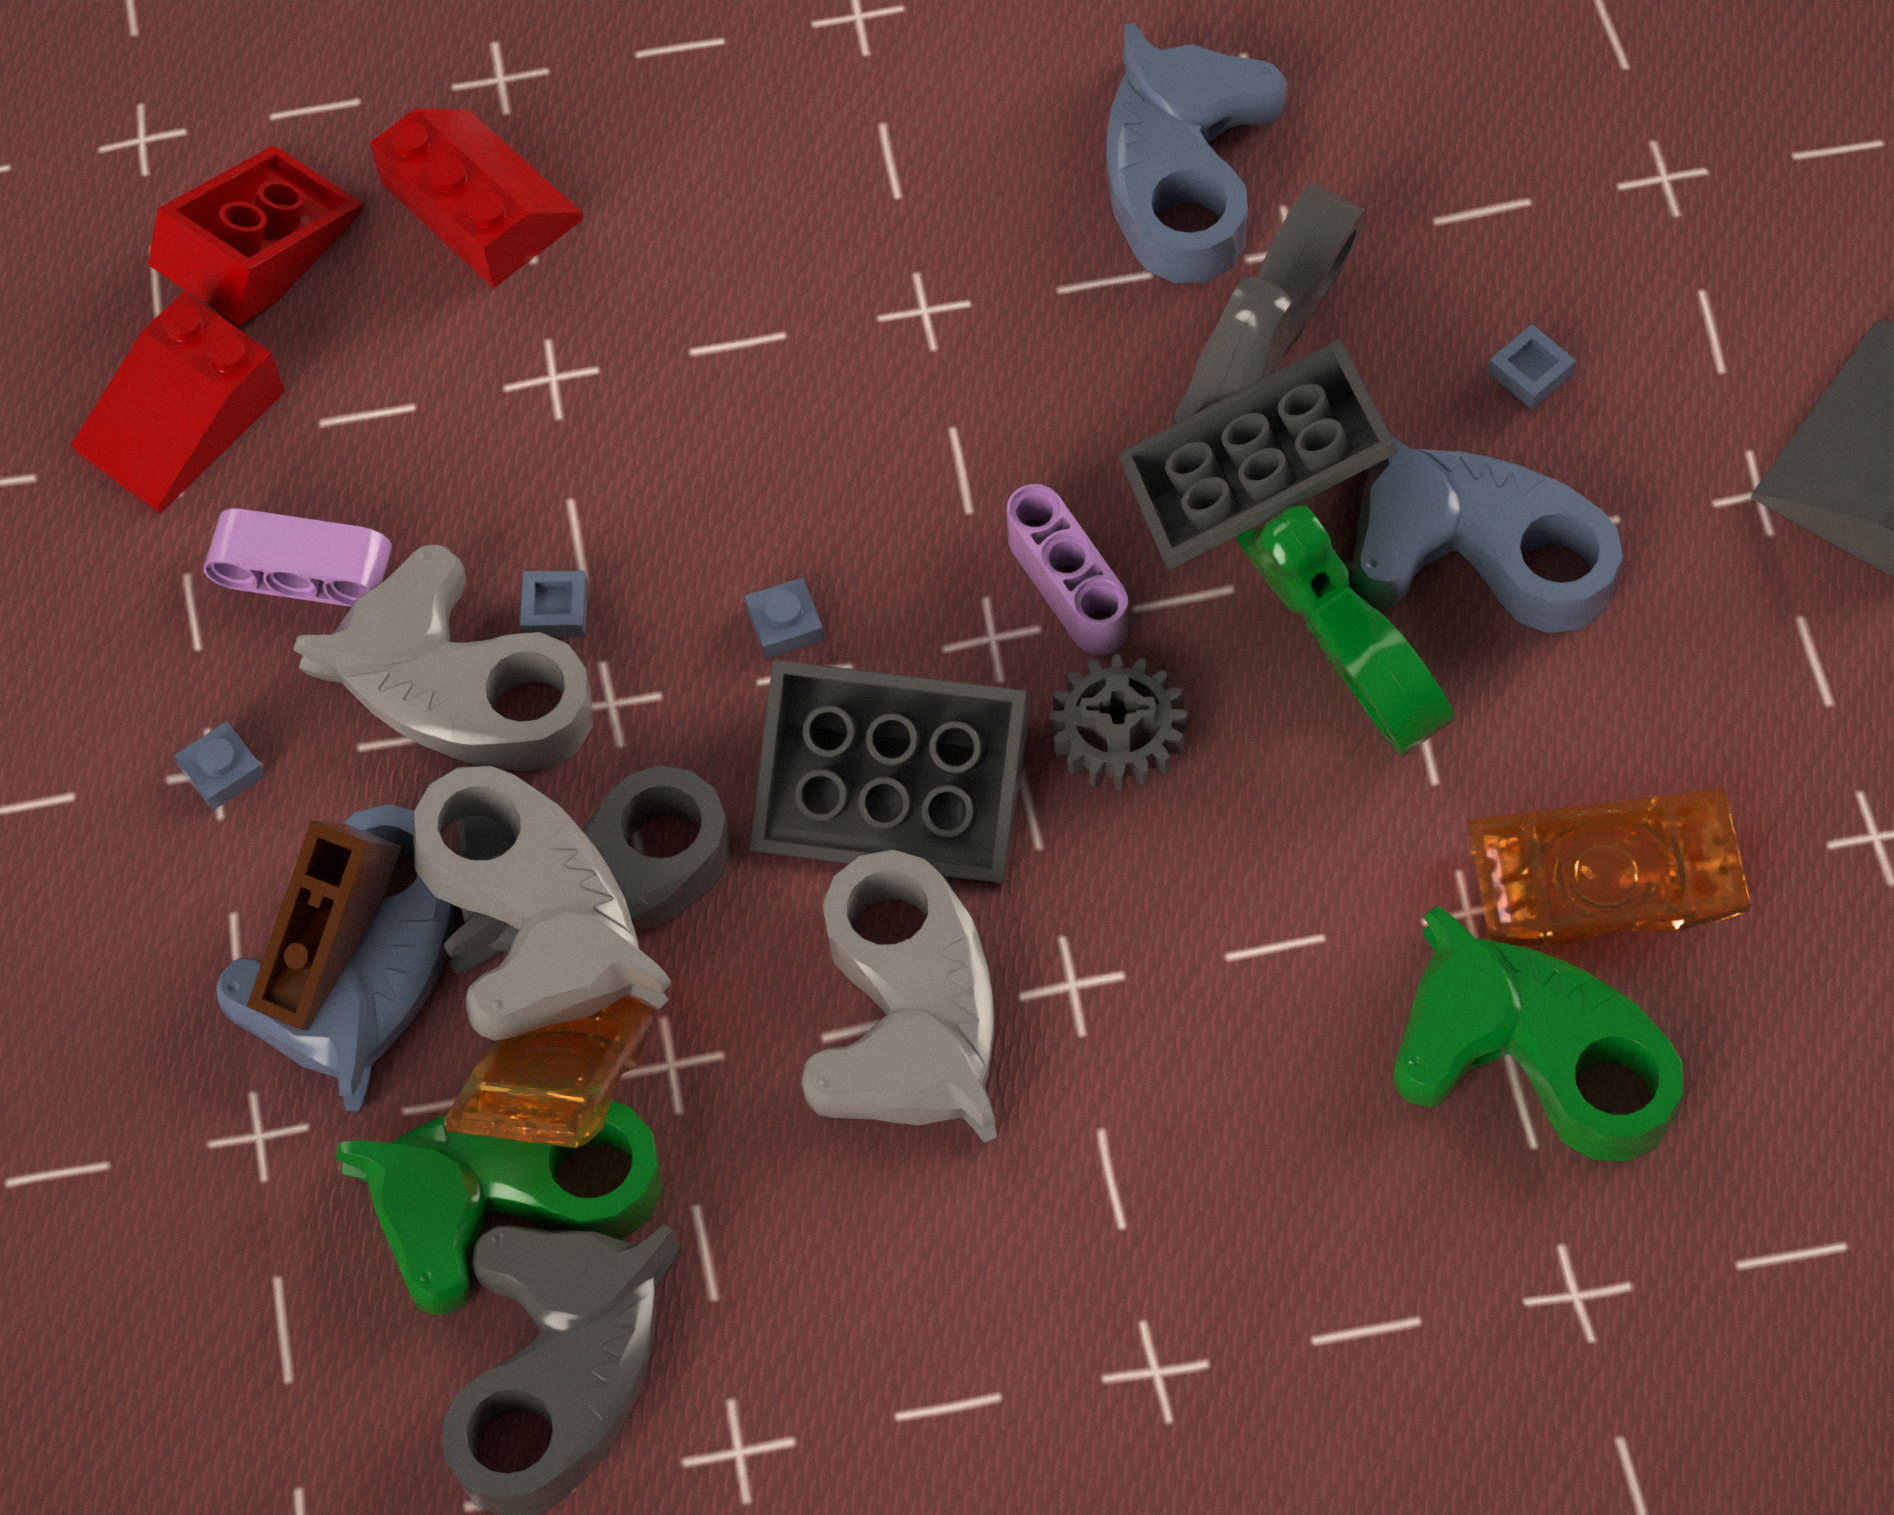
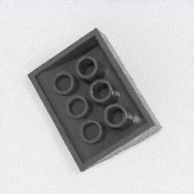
M1877 319L1755 488L1751 499L1894 577V322Z
M1338 339L1118 453V456L1161 557L1168 570H1171L1280 514L1288 507H1293L1397 454L1399 451L1341 339Z
M773 660L750 851L851 863L861 855L893 849L924 858L943 876L1004 883L1026 757L1034 691Z

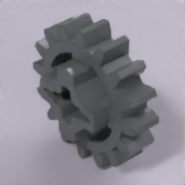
M1120 654L1113 655L1111 668L1102 669L1100 664L1093 658L1088 660V676L1085 678L1072 671L1066 675L1067 691L1055 690L1053 694V710L1055 712L1049 713V733L1055 735L1053 737L1055 755H1068V772L1071 775L1087 768L1089 770L1090 786L1096 787L1104 776L1113 777L1116 791H1122L1125 785V777L1134 775L1136 780L1142 786L1149 784V768L1154 767L1165 774L1170 770L1169 753L1181 754L1183 751L1184 735L1182 732L1187 731V711L1181 710L1183 699L1181 689L1167 690L1168 673L1164 669L1150 677L1146 674V659L1139 658L1132 669L1123 668L1122 658ZM1120 720L1124 721V723L1113 724L1112 721Z

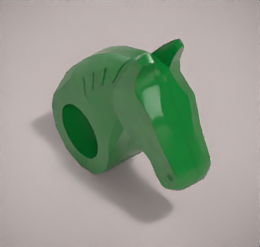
M1306 505L1288 507L1259 529L1251 528L1235 536L1244 553L1281 601L1292 612L1302 615L1306 626L1343 682L1347 684L1379 732L1402 757L1455 720L1454 711L1445 694L1405 637L1389 619L1366 603L1351 589L1348 569L1333 549L1328 533Z
M1434 906L1424 916L1428 926L1421 933L1435 953L1420 979L1410 1016L1396 1055L1392 1081L1399 1095L1412 1104L1429 1108L1439 1106L1454 1091L1460 1077L1473 1068L1491 1063L1503 1056L1511 1055L1525 1071L1548 1119L1561 1141L1592 1160L1622 1162L1630 1161L1657 1148L1674 1122L1683 1096L1682 1061L1670 1040L1645 1012L1621 992L1572 964L1530 948L1487 939H1475L1452 915L1439 906ZM1597 1063H1617L1631 1068L1644 1080L1650 1091L1651 1101L1643 1109L1633 1113L1611 1115L1595 1109L1582 1097L1576 1085L1575 1077L1583 1069Z
M560 1091L501 1097L473 1104L441 1115L402 1135L392 1143L362 1140L343 1141L338 1143L336 1160L343 1162L341 1174L368 1182L375 1212L409 1294L418 1309L432 1315H447L464 1306L471 1298L473 1276L469 1259L472 1247L481 1234L489 1214L496 1211L514 1215L547 1230L593 1231L622 1241L650 1220L663 1190L653 1132L631 1107L607 1098ZM592 1145L610 1146L622 1151L632 1161V1167L625 1181L613 1192L597 1198H579L565 1192L556 1183L557 1174L564 1161L576 1151Z

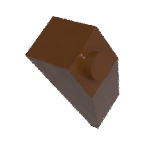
M311 820L247 1004L248 1008L298 1029L309 1030L382 905L402 847L401 845L348 824Z

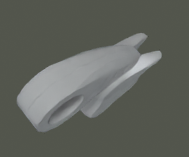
M427 545L414 551L386 580L355 600L333 634L300 635L296 638L293 651L303 655L299 666L302 672L321 680L344 684L374 716L402 735L422 746L466 763L518 771L550 769L576 754L593 727L592 695L587 671L569 644L542 632L509 634L490 640L469 643L450 642L449 618L451 609L460 600L467 579L462 561L445 546ZM522 683H545L552 685L563 693L560 703L549 714L537 720L519 722L506 719L494 711L498 700L508 690Z
M493 766L456 768L429 784L414 811L413 846L415 871L435 897L460 908L501 920L519 930L509 954L499 967L484 973L468 987L466 1011L472 1028L479 1035L494 1041L509 1039L549 1025L587 1018L627 995L656 1010H659L669 1000L664 991L671 985V980L656 962L639 950L638 940L626 900L610 868L593 843L558 804L517 776ZM468 816H486L500 821L512 832L516 842L501 856L490 860H469L456 855L444 844L441 835L454 821Z
M893 849L861 855L833 877L822 906L833 963L853 984L866 993L885 1012L886 1016L853 1044L847 1047L827 1048L810 1055L804 1063L801 1082L806 1103L817 1115L830 1118L874 1119L915 1126L963 1118L985 1144L997 1139L994 1124L996 1121L985 1085L988 1079L994 1043V1005L989 969L974 922L943 876L924 858ZM884 900L907 902L915 905L926 915L922 928L910 939L897 944L878 945L863 939L852 929L858 916L864 910Z

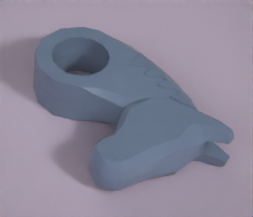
M1135 22L1123 25V59L1126 72L1111 106L1106 142V170L1113 213L1134 256L1148 272L1175 284L1206 283L1233 268L1246 246L1248 219L1246 185L1232 167L1219 157L1207 142L1215 139L1225 131L1241 125L1262 126L1275 123L1282 115L1286 103V78L1275 65L1266 61L1228 56L1194 44L1165 49L1156 48L1147 42ZM1194 204L1213 211L1219 218V221L1206 230L1188 233L1175 231L1163 225L1157 217L1172 206Z
M1393 436L1391 437L1399 452L1365 469L1368 472V476L1362 493L1351 571V589L1370 606L1386 609L1397 606L1409 591L1415 574L1423 567L1441 559L1451 551H1458L1474 566L1486 581L1497 600L1516 622L1545 633L1580 630L1604 614L1616 588L1623 558L1618 528L1600 508L1568 485L1518 464L1493 457L1461 451L1410 449ZM1549 545L1566 547L1584 559L1590 568V572L1576 581L1563 583L1549 581L1533 573L1522 557L1537 547Z
M389 804L356 811L342 822L343 824L351 825L401 845L399 855L414 859V811ZM419 875L413 884L401 893L384 898L379 911L309 1030L298 1029L247 1007L262 963L258 959L238 958L232 961L220 974L216 986L219 1006L223 1014L233 1023L264 1040L300 1066L337 1078L339 1095L343 1096L345 1111L361 1113L367 1095L371 1065L389 1049L413 1022L431 994L442 972L448 955L444 944L455 933L457 925L456 906L435 897Z

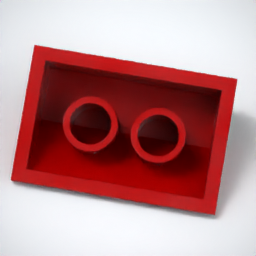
M415 108L370 142L381 184L493 288L583 220V214L577 207L469 109Z

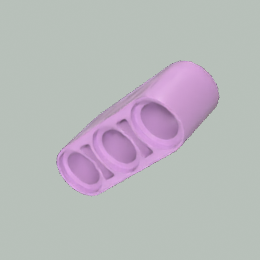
M1029 484L1020 487L1012 493L1007 502L1008 544L1012 553L1074 642L1084 652L1103 656L1116 652L1124 645L1128 637V595L1125 588L1054 490L1042 484ZM1030 521H1042L1046 523L1045 525L1039 527H1029L1027 525H1024L1025 523ZM1063 566H1073L1079 569L1072 573L1056 571V569ZM1096 612H1105L1112 615L1104 620H1095L1088 617Z
M245 509L224 510L219 516L204 564V573L215 583L235 590L351 607L355 600L383 582L392 544L381 533L365 527Z

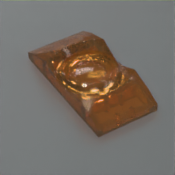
M1725 788L1468 819L1467 822L1488 939L1491 941L1525 946H1564L1609 932L1641 930L1672 933L1717 922L1750 910L1751 902Z
M627 995L587 1018L549 1025L509 1039L492 1040L445 1117L446 1131L578 1148L587 1144L603 1129L614 1089L623 1073L637 1067L655 1009Z

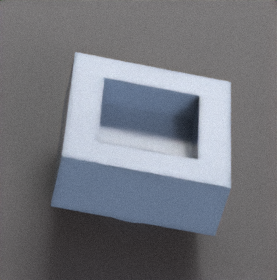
M1531 324L1489 360L1488 374L1533 410L1574 375L1577 361Z
M585 570L523 571L520 614L521 632H542L551 637H585L588 580Z
M803 577L744 596L746 609L765 659L824 640L823 627Z
M227 721L174 755L179 768L212 811L265 777L260 763Z

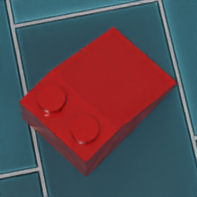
M272 145L159 207L148 266L218 311L222 316L240 325L276 304L362 213L364 203L280 148Z
M184 290L142 330L71 443V446L77 454L150 508L161 514L285 392L272 352Z

